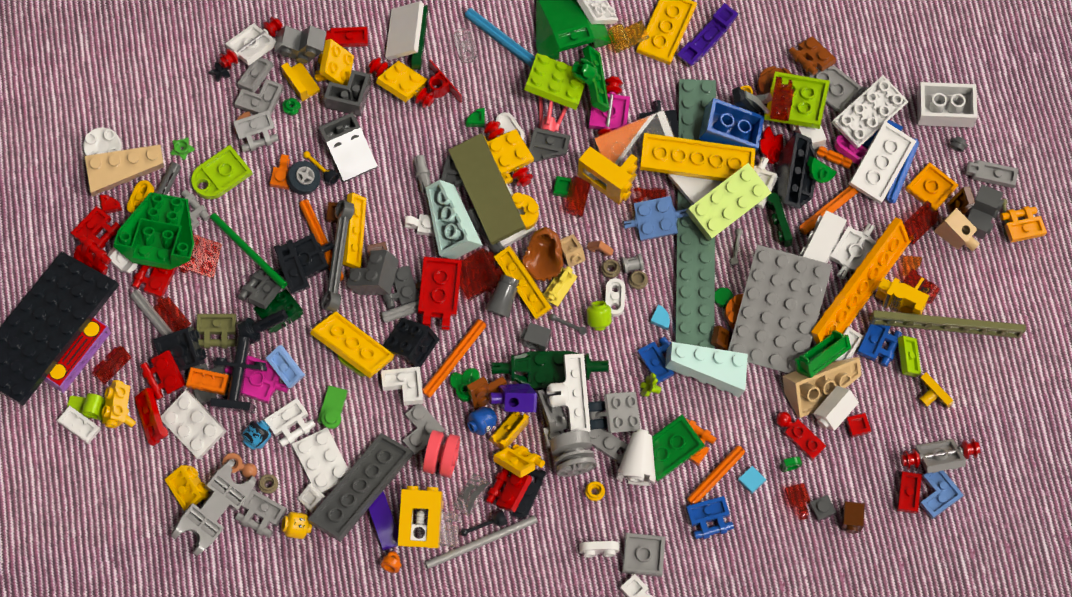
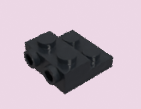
M193 326L153 339L158 355L170 350L179 371L205 363L206 352L204 348H200L198 342L200 334Z

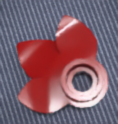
M768 126L763 132V139H760V149L764 157L769 159L768 163L774 164L779 161L783 148V134L774 136L771 127Z

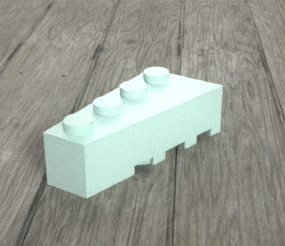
M438 180L425 187L439 256L457 259L482 246L454 184Z
M672 342L666 351L665 368L687 377L696 378L699 382L708 383L717 387L716 389L728 391L733 396L739 398L746 388L748 354Z

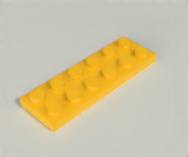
M644 133L640 170L725 181L747 163L754 169L755 148Z

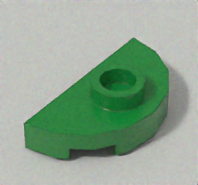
M809 157L807 163L810 172L809 176L814 181L825 183L836 175L837 171L816 158Z

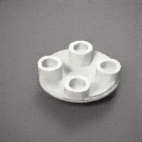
M101 127L90 131L86 135L83 148L86 156L121 151V141L113 130Z

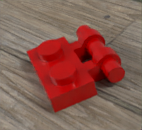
M96 206L71 232V235L78 241L85 235L88 239L91 238L99 249H103L106 246V242L111 237L114 238L117 235V231L121 226L117 222L112 226L108 225L112 220L111 217ZM103 229V230L106 231V232H105V233L103 234V236L99 239V238L96 237V236H97V235L99 234V232Z
M83 235L79 239L82 244L76 247L73 258L106 275L108 270L106 265L112 259L107 256L108 253L105 250L99 249L91 238L88 239Z
M141 265L138 273H135L133 277L132 287L139 289L140 285L144 284L146 285L144 288L145 293L162 299L177 267L169 270ZM148 269L153 270L149 278L145 277Z
M170 350L151 359L154 367L150 368L147 362L140 365L143 371L141 374L144 379H147L156 400L164 397L161 392L164 388L167 394H171L186 386ZM156 373L158 374L161 380V383L157 384L153 376Z
M503 468L501 472H498L496 482L489 489L488 497L485 501L492 505L494 500L498 499L496 505L499 508L515 513L533 478L528 474L520 478L513 473L509 477L510 471ZM503 483L506 484V486H505V488L503 489V491L500 492V489H501Z

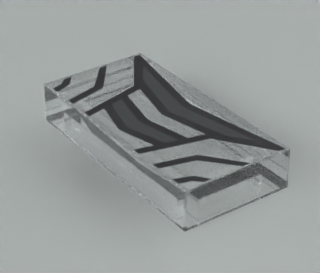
M473 473L455 500L453 508L470 517L489 488L490 482Z

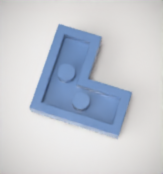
M944 470L936 473H926L922 477L934 492L920 503L931 519L937 517L964 496Z

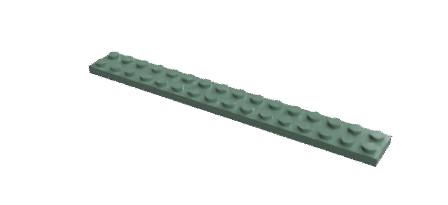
M679 79V138L702 141L699 139L703 115L705 107L713 98L716 99V80ZM677 188V211L688 209L692 206L691 203ZM688 215V217L677 218L675 342L714 348L711 344L715 321V237L708 241Z

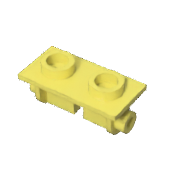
M570 267L561 268V273L552 280L543 294L548 302L557 307L578 277L572 273L573 270Z

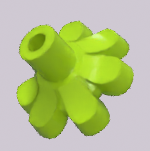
M654 373L646 377V383L642 382L640 384V388L643 389L640 393L642 396L648 397L651 392L657 394L661 392V387L656 385L658 379Z

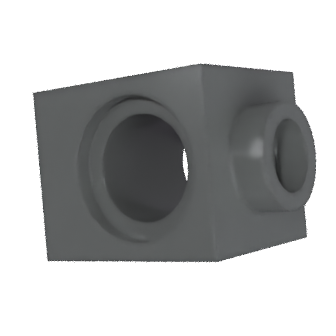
M529 323L528 328H524L521 335L523 346L536 351H546L551 339L552 330Z

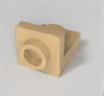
M574 234L560 240L562 254L566 259L568 267L575 266L586 260L583 247Z

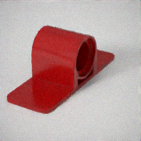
M430 59L429 68L435 75L429 80V92H434V98H441L451 92L461 103L462 96L460 92ZM435 85L441 86L440 88H434Z

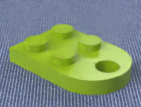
M229 145L199 165L194 170L191 181L194 191L200 197L216 199L253 175V173L232 146ZM206 182L208 187L206 189H199L198 185Z

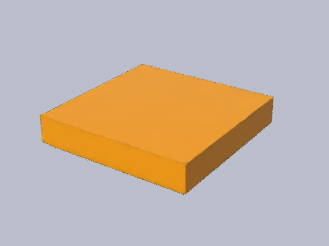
M929 162L905 190L935 213L959 185Z

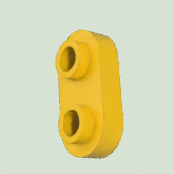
M142 180L136 184L127 204V210L131 214L150 192L154 193V187L149 181Z

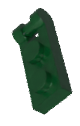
M771 193L768 196L767 207L773 211L771 217L773 224L777 225L779 230L777 231L778 240L783 242L784 248L792 246L793 238L778 194Z

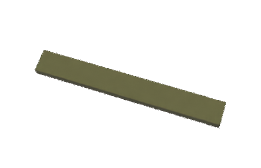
M874 310L869 317V324L1011 338H1020L1026 331L1025 324Z

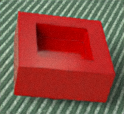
M866 413L846 418L851 438L871 432Z

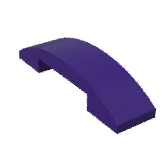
M724 3L713 15V19L691 42H688L681 49L677 56L688 65L693 66L721 39L737 18L738 13Z
M383 491L368 509L382 550L385 551L398 546V531Z

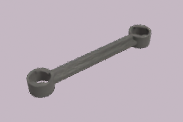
M340 200L335 208V217L338 218L328 288L321 301L322 309L336 312L341 304V295L338 294L348 223L355 209L353 203Z

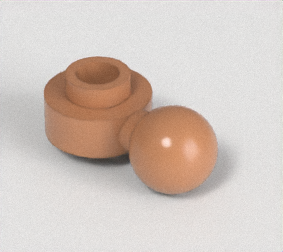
M231 452L223 458L222 465L230 459L236 460V465L231 468L233 469L231 473L240 470L247 479L251 476H256L257 467L252 463L243 464L239 454Z

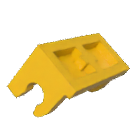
M512 412L494 434L491 435L489 441L500 450L509 447L529 424V416L525 413L521 415L519 412Z

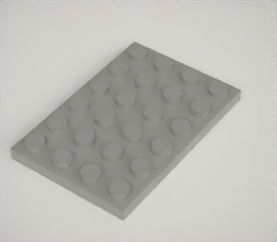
M757 244L728 351L748 354L747 362L785 373L797 371L794 359L809 351L813 337L811 331L817 323L832 264Z

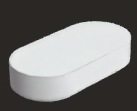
M500 113L496 121L501 123L499 128H504L503 135L516 129L524 141V132L510 113Z

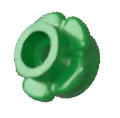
M289 98V100L283 102V111L290 116L296 115L301 108V104L297 99Z

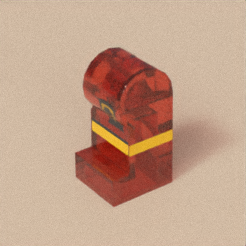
M913 268L903 281V283L928 294V304L933 303L940 292V288L936 284L918 275V271Z

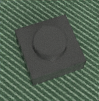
M828 495L809 503L817 522L836 514V510Z

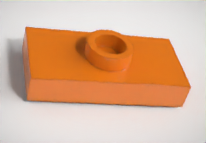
M191 367L186 387L225 395L229 375Z

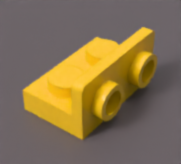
M181 465L164 479L184 511L190 504L197 505L200 501L206 500L210 496L208 490L204 488L205 484L199 479L197 470L192 466Z

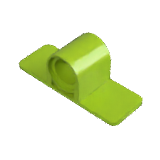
M88 393L86 398L70 396L67 408L70 405L86 418L103 420L101 413L106 401L102 396Z

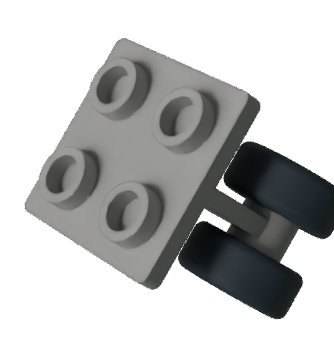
M636 392L609 393L604 395L605 401L588 402L590 430L608 428L609 433H618L640 429Z

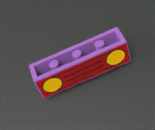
M94 317L44 379L45 382L64 394L111 334L109 327Z

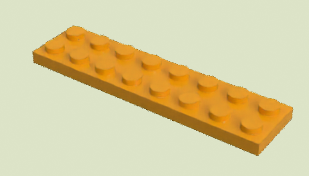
M895 217L888 224L885 232L877 239L871 251L866 254L865 259L856 268L855 273L845 283L841 292L836 295L830 307L825 310L822 318L811 331L816 344L831 335L834 330L844 334L877 289L881 280L885 278L909 245L910 240L902 219Z

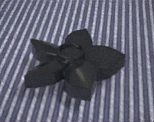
M215 62V69L209 71L210 75H216L217 82L221 80L222 76L230 78L229 69L227 67L223 68L217 62Z

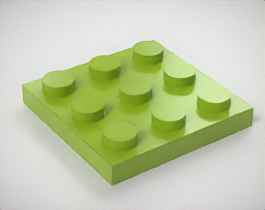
M537 53L524 90L577 110L585 83L573 77L572 66Z
M775 71L770 91L773 99L767 103V108L770 112L769 114L765 113L764 120L820 129L830 81Z

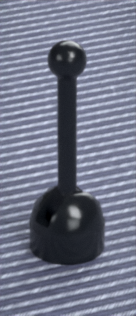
M501 509L493 513L491 520L469 529L464 528L460 531V534L467 536L468 533L492 523L496 526H504L508 523Z

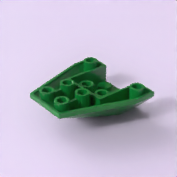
M536 0V49L538 54L557 60L561 51L592 43L594 49L611 44L606 26L604 24H591L577 0Z
M150 192L118 230L113 244L114 248L132 263L171 270L190 261L194 249V239L188 199Z

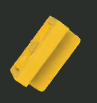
M288 63L281 65L283 76L302 102L320 92L319 86L302 63H298L293 67H290Z

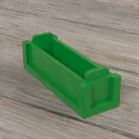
M836 330L832 331L831 335L805 354L799 356V358L794 359L797 372L812 378L851 349L849 336L843 335Z

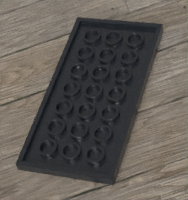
M61 251L0 327V393L24 406L118 288L119 284L117 281Z

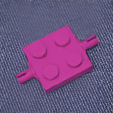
M248 355L247 364L254 365V362L266 363L267 371L246 369L243 396L269 404L276 390L288 393L289 388L286 384L279 382L280 376L269 362ZM225 368V373L232 374L233 368Z

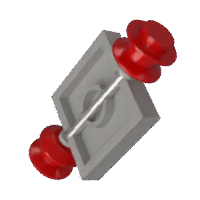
M954 439L915 445V449H912L910 454L906 450L903 451V455L900 456L901 464L909 470L910 465L918 468L921 462L927 473L966 467V460L969 459V455H973L974 458L978 457L980 445L974 439H971L970 443L963 440L960 447L957 446Z

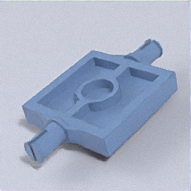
M671 196L634 203L635 219L624 221L625 229L637 227L641 241L678 234L677 218L688 217L686 213L687 208L676 211L673 207Z

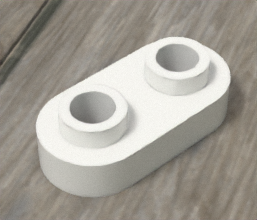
M613 278L606 284V304L610 307H618L617 310L611 308L613 317L621 315L625 306V284L618 278ZM617 288L619 291L613 292L612 289Z
M616 541L583 542L579 544V553L584 554V557L587 558L595 557L597 554L613 557L619 552V543Z

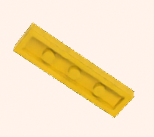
M352 192L347 194V201L353 203L355 209L348 223L343 265L351 268H361L366 198Z
M511 246L506 247L494 256L506 276L519 280V284L516 287L518 288L517 292L535 319L538 320L553 309Z

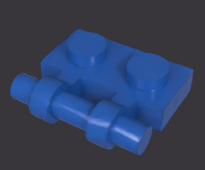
M870 324L857 354L874 362L877 356H881L883 359L880 364L888 367L889 362L894 358L893 353L896 347H899L898 337H901L902 333L896 330L894 335L888 333L891 326ZM884 341L889 343L887 350L881 348Z
M666 337L659 340L662 345L659 348L655 342H652L637 352L649 373L656 375L658 379L656 384L674 376L672 370L665 368L666 359L663 354L666 353L667 348L671 344Z
M724 496L686 506L691 527L699 525L701 529L694 532L695 539L710 538V535L717 533L725 534L728 530L734 529L732 521L725 523L723 519L730 516ZM715 520L717 521L718 525L709 528L707 527L706 523Z

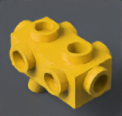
M113 380L112 385L105 390L104 397L106 402L101 413L102 424H105L108 428H116L125 423L132 428L136 421L127 415L129 413L127 405L130 386L119 380Z

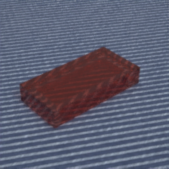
M578 176L572 177L564 207L565 212L577 218L583 217L591 183Z

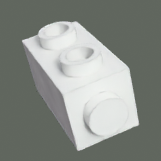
M836 386L813 414L817 418V423L820 427L835 431L859 402L850 389Z

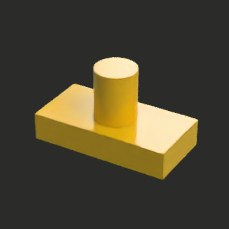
M927 372L921 376V381L929 388L919 398L922 403L928 407L938 398L949 408L953 404V399Z

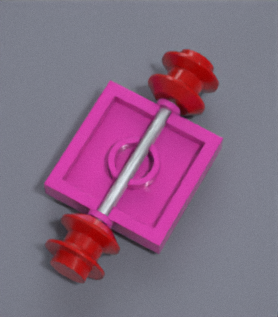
M610 76L605 79L610 109L602 112L598 108L591 107L589 128L598 129L597 134L599 136L627 125L630 96L617 95L622 92L620 86L623 85V82L616 76Z

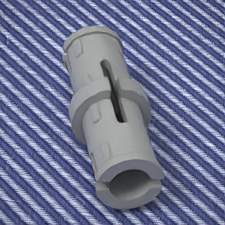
M417 155L413 158L416 167L415 175L419 180L421 192L426 193L425 187L431 185V173L427 168L425 156Z

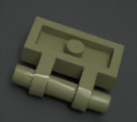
M197 314V330L200 335H204V339L198 340L200 347H204V349H210L211 347H221L222 349L236 347V339H228V335L236 334L237 315ZM211 335H221V339H211Z

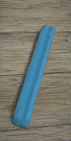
M472 8L465 12L467 19L528 66L532 67L535 56Z

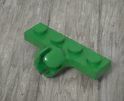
M588 45L583 48L584 58H580L581 63L579 61L574 62L571 68L572 75L580 82L588 84L592 106L602 112H606L610 108L601 54Z

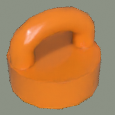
M394 551L388 552L387 556H384L380 563L381 567L390 573H398L401 568L400 557Z

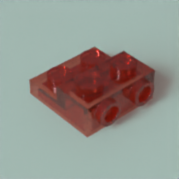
M484 248L462 260L460 286L469 301L485 291L490 292L495 289L501 275H504L502 269L494 264V261H496L494 254Z

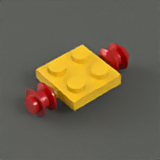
M379 57L373 59L369 64V72L371 74L376 72V84L405 103L413 96H416L415 102L417 104L423 103V108L430 107L434 102V92L428 94L427 88H423L426 86L428 79L402 62L397 61L388 69V63L384 62L382 64Z
M499 121L487 123L484 129V133L490 134L488 136L490 141L487 144L502 176L515 171L512 178L518 180L516 185L522 187L529 185L533 175L527 174L529 169L524 166L534 162V157L518 131L514 129L503 135L505 130L504 128H499L501 125Z

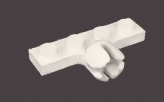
M584 354L564 355L565 382L551 383L547 386V395L558 394L549 396L547 398L548 404L551 407H567L570 431L585 430L590 432Z

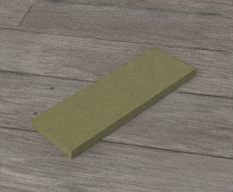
M480 133L449 149L490 243L494 245L526 229L484 135Z

